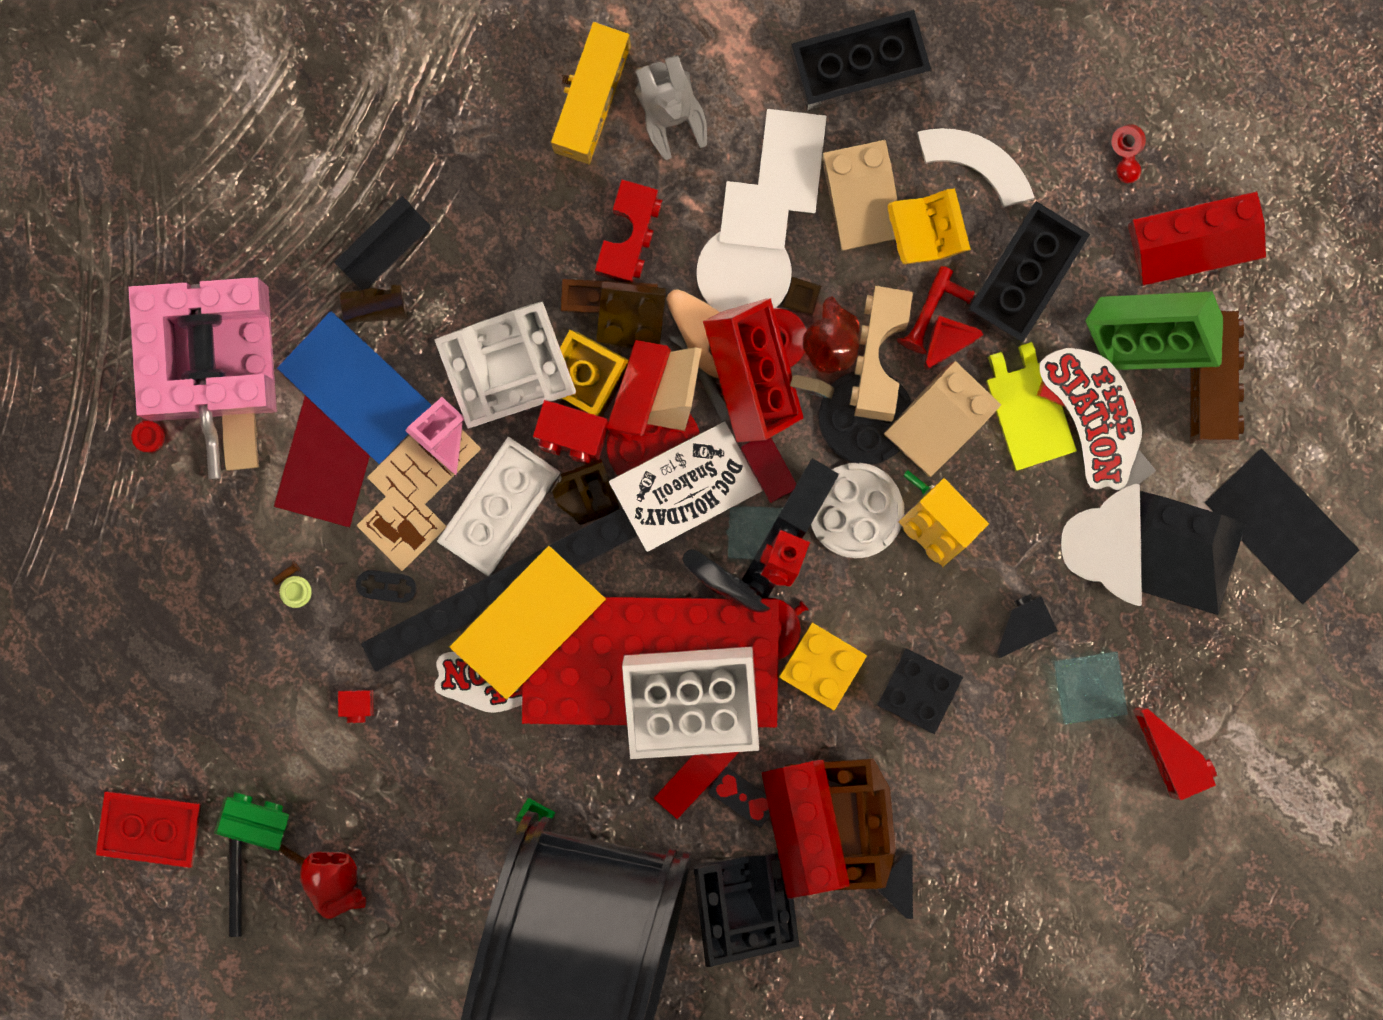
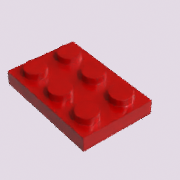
M105 791L96 855L192 868L202 804Z

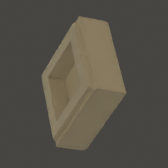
M793 375L790 384L791 387L804 393L832 399L835 389L821 380L800 375Z

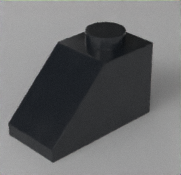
M1030 593L1014 601L1016 607L1009 610L994 651L996 658H1002L1058 631L1041 596L1033 599Z

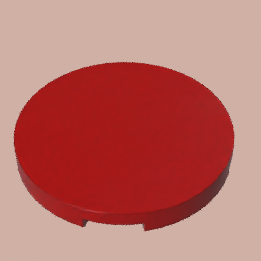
M689 414L685 431L647 424L644 434L642 436L632 435L630 442L619 440L609 431L607 437L608 458L617 476H620L699 435L700 431L691 414Z

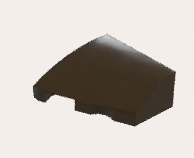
M401 284L391 285L389 290L369 288L340 293L341 309L345 323L408 320V308L404 302V289Z

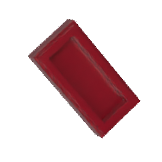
M771 437L767 440L751 441L740 447L770 504L794 490L797 484Z

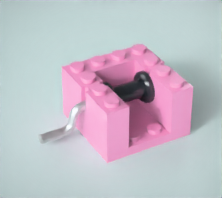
M258 277L200 281V284L189 285L186 282L128 287L137 416L149 421L200 418L201 428L206 439L208 479H220L219 440L212 417L277 412L269 287Z

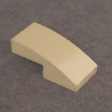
M255 413L222 415L226 471L259 468Z

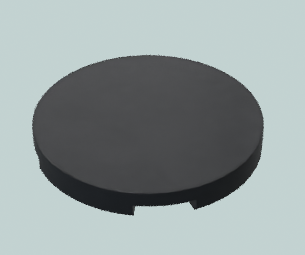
M854 371L841 376L831 385L835 388L832 399L822 398L818 416L820 431L828 447L840 458L851 463L878 464L892 458L900 451L884 433L909 407L911 399L905 388L899 383L896 410L892 422L854 416L856 406L850 405L853 386L859 387L860 375H855ZM888 375L890 378H892L893 380H895L896 382H898V381H897L896 379H894L892 376Z

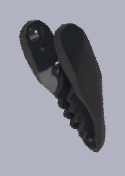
M694 549L684 553L682 558L684 565L713 592L757 613H764L771 609L761 602L762 598L756 596L757 592L752 588L750 589L749 585L725 571L724 568Z

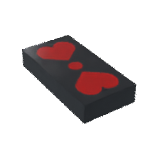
M728 767L723 769L708 791L710 795L760 829L770 815L766 793Z

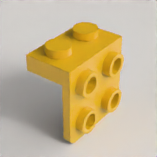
M955 188L946 189L925 198L899 200L888 204L889 219L895 235L897 251L903 264L943 260L971 250Z

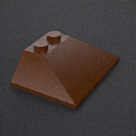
M874 758L824 762L850 884L849 887L838 890L886 888L896 854L890 787ZM786 764L785 767L796 764Z

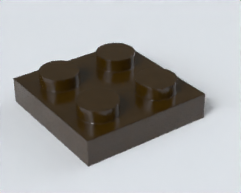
M602 282L596 342L634 346L635 340L660 344L666 288Z

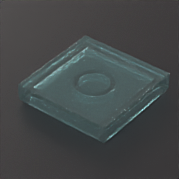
M1117 651L1053 661L1064 725L1128 715Z

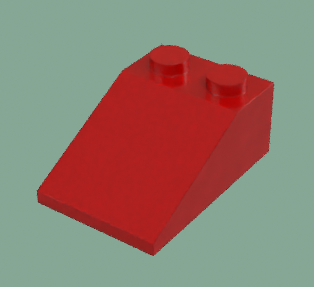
M1138 707L1133 709L1170 798L1181 801L1216 786L1213 778L1217 776V772L1210 758L1205 759L1199 751L1148 708Z

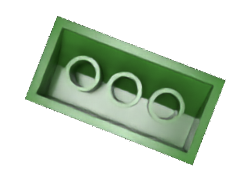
M1212 291L1100 297L1085 320L1100 355L1109 360L1116 370L1219 367L1222 363L1223 315Z

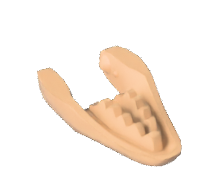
M681 290L671 291L666 297L667 305L687 348H702L699 368L708 375L719 378L713 356L709 352V342L703 321L720 312L691 294Z

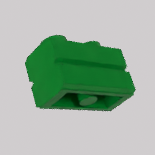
M234 792L233 798L226 796L214 834L279 851L289 814L282 812L284 806L265 801L264 807L252 804L253 797Z

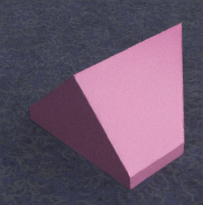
M441 397L410 424L405 431L457 476L464 417Z

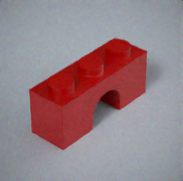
M621 179L613 207V214L627 218L633 225V232L630 238L622 243H612L603 240L595 268L596 275L620 282L633 283L634 277L640 279L645 260L640 259L643 247L649 248L654 230L649 229L652 217L658 218L663 200L658 199L659 192L657 189Z

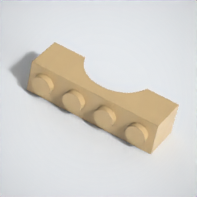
M875 286L873 296L867 295L864 314H869L870 316L868 326L862 325L859 344L865 345L863 356H857L855 375H860L859 387L853 386L850 405L856 406L854 416L893 421L899 383L884 372L879 361L878 352L880 345L885 339L895 333L906 331L913 292Z

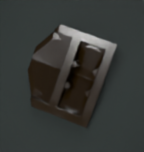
M601 459L560 474L551 490L557 506L573 517L580 525L620 509Z

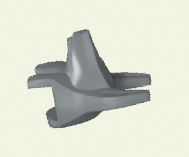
M678 55L666 58L665 63L655 62L649 66L636 69L639 82L636 86L635 94L645 112L646 131L659 154L665 160L672 158L666 128L678 125L684 121H687L699 147H705L707 145V123L704 111L693 94L690 74L683 70Z

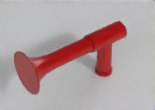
M940 266L913 329L906 337L897 338V342L903 347L920 354H927L923 347V337L944 292L970 304L975 291H970L951 282L950 278L953 270Z

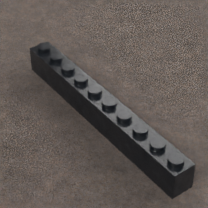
M622 507L549 546L576 570L634 540L638 535ZM547 547L362 642L361 645L374 671L380 672L472 624Z

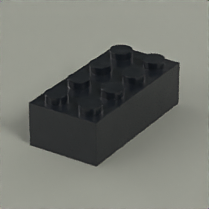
M914 10L791 44L790 49L807 111L929 78L932 71Z
M1035 201L966 311V314L1017 346L1022 345L1090 234Z

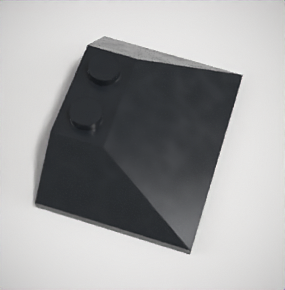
M1140 491L1142 592L1219 615L1246 524L1219 513L1160 495Z
M778 852L740 856L694 865L706 967L799 947L794 898H787Z

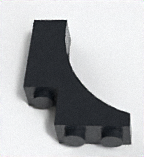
M813 458L810 460L742 578V581L749 585L750 589L752 588L757 592L756 596L761 598H768L776 585L770 582L768 578L761 576L764 563L760 562V558L766 544L772 545L780 530L803 539L839 476V473Z

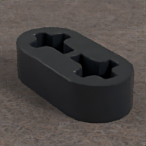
M367 570L361 573L356 581L358 593L368 599L407 603L413 600L417 594L415 580L405 574ZM370 575H373L376 582L385 583L384 589H373L372 594H369L368 588L363 587L362 583L363 581H368ZM404 579L406 580V585L411 587V592L405 593L404 598H400L399 592L389 590V585H399L401 580Z

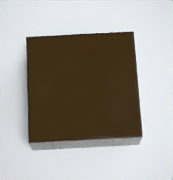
M791 277V283L782 308L812 317L822 286Z

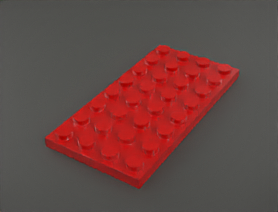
M605 597L606 600L522 684V724L627 725L622 669L625 655L752 647L758 727L777 728L779 599H762L761 602L771 609L764 613H757L730 599Z

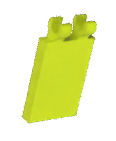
M1032 342L1018 347L1024 365L1023 369L1008 373L1002 352L988 357L994 378L986 380L989 393L1001 404L996 410V414L1015 471L1077 451L1063 407L1036 396L1042 382L1039 368L1040 363L1037 361Z

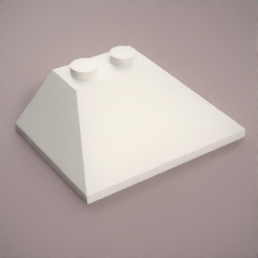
M543 302L515 309L434 339L468 429L542 405L544 400L554 401L576 393Z

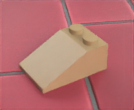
M886 140L823 153L822 163L841 251L896 240L889 219L888 204L897 201V195Z
M954 361L941 370L887 429L884 435L928 477H931L985 424L1001 404Z

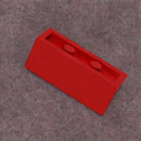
M635 340L607 425V429L619 440L630 442L632 435L642 436L644 434L671 352L667 345Z

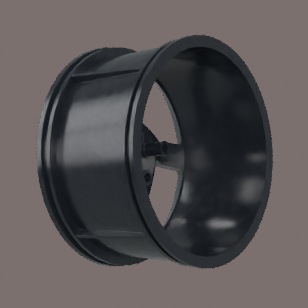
M527 811L514 835L497 883L476 955L461 1020H655L684 900L692 853L684 851L682 858L677 857V850L669 849L667 854L553 832V821L551 818L543 817L539 822L538 813Z

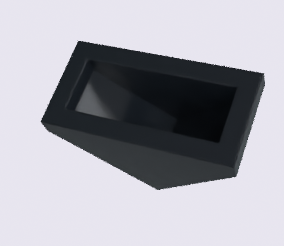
M904 852L892 864L886 888L877 889L906 919H913V860L911 852Z

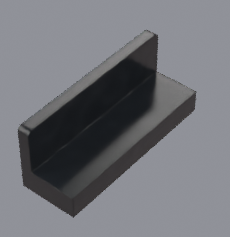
M401 196L334 263L360 290L369 289L430 229V224Z

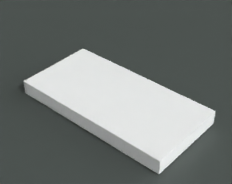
M507 437L437 542L488 577L491 576L561 472L510 437Z

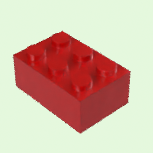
M544 400L533 438L544 452L560 456L561 451L570 453L569 456H571L572 460L589 464L591 460L596 461L600 458L608 432L607 418Z

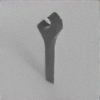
M682 335L670 337L671 342L681 350L688 349ZM698 367L697 375L721 421L730 418L725 399L714 378Z

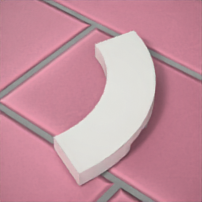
M941 128L917 132L925 164L952 162L966 165L976 170L994 188L1003 208L1034 199L1031 186L1020 167L1004 150L979 135L956 129Z

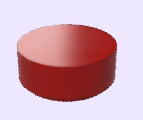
M142 421L134 427L131 439L133 445L138 450L145 453H153L163 446L165 433L159 424L153 421Z

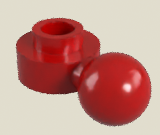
M1133 124L1118 128L1112 136V147L1119 156H1122V161L1117 165L1116 174L1120 181L1127 184L1136 182L1141 176V166L1135 160V155L1139 154L1146 144L1143 130ZM1128 135H1132L1134 137V145L1128 144Z

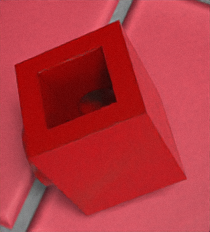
M780 530L772 545L766 544L760 558V562L764 563L761 576L768 578L773 584L791 587L799 574L810 542Z

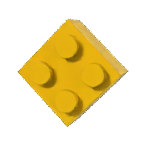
M569 330L560 350L576 393L562 399L587 413L602 417L624 377L629 360L579 332Z
M945 478L898 521L903 526L907 536L916 540L926 550L928 557L934 562L939 563L942 567L962 552L989 525Z
M812 622L780 673L779 678L828 708L835 710L867 655Z

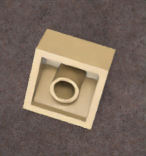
M694 347L670 352L647 424L685 431L692 407L702 348Z

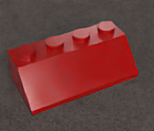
M1257 191L1133 219L1128 224L1142 286L1266 258L1265 221Z
M771 298L722 311L703 321L737 442L767 440L804 419L797 391L790 386L792 373Z
M824 760L810 761L762 772L787 898L813 895L849 887L850 884Z

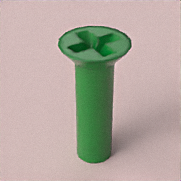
M909 470L903 475L922 491L923 496L932 486L923 483Z

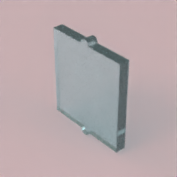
M731 507L729 529L726 530V534L729 535L728 558L754 559L783 508Z

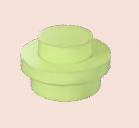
M292 576L283 581L279 593L284 604L292 608H299L309 602L312 589L306 579Z

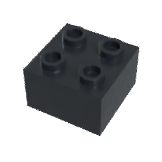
M903 648L875 705L935 734L963 676L907 648Z

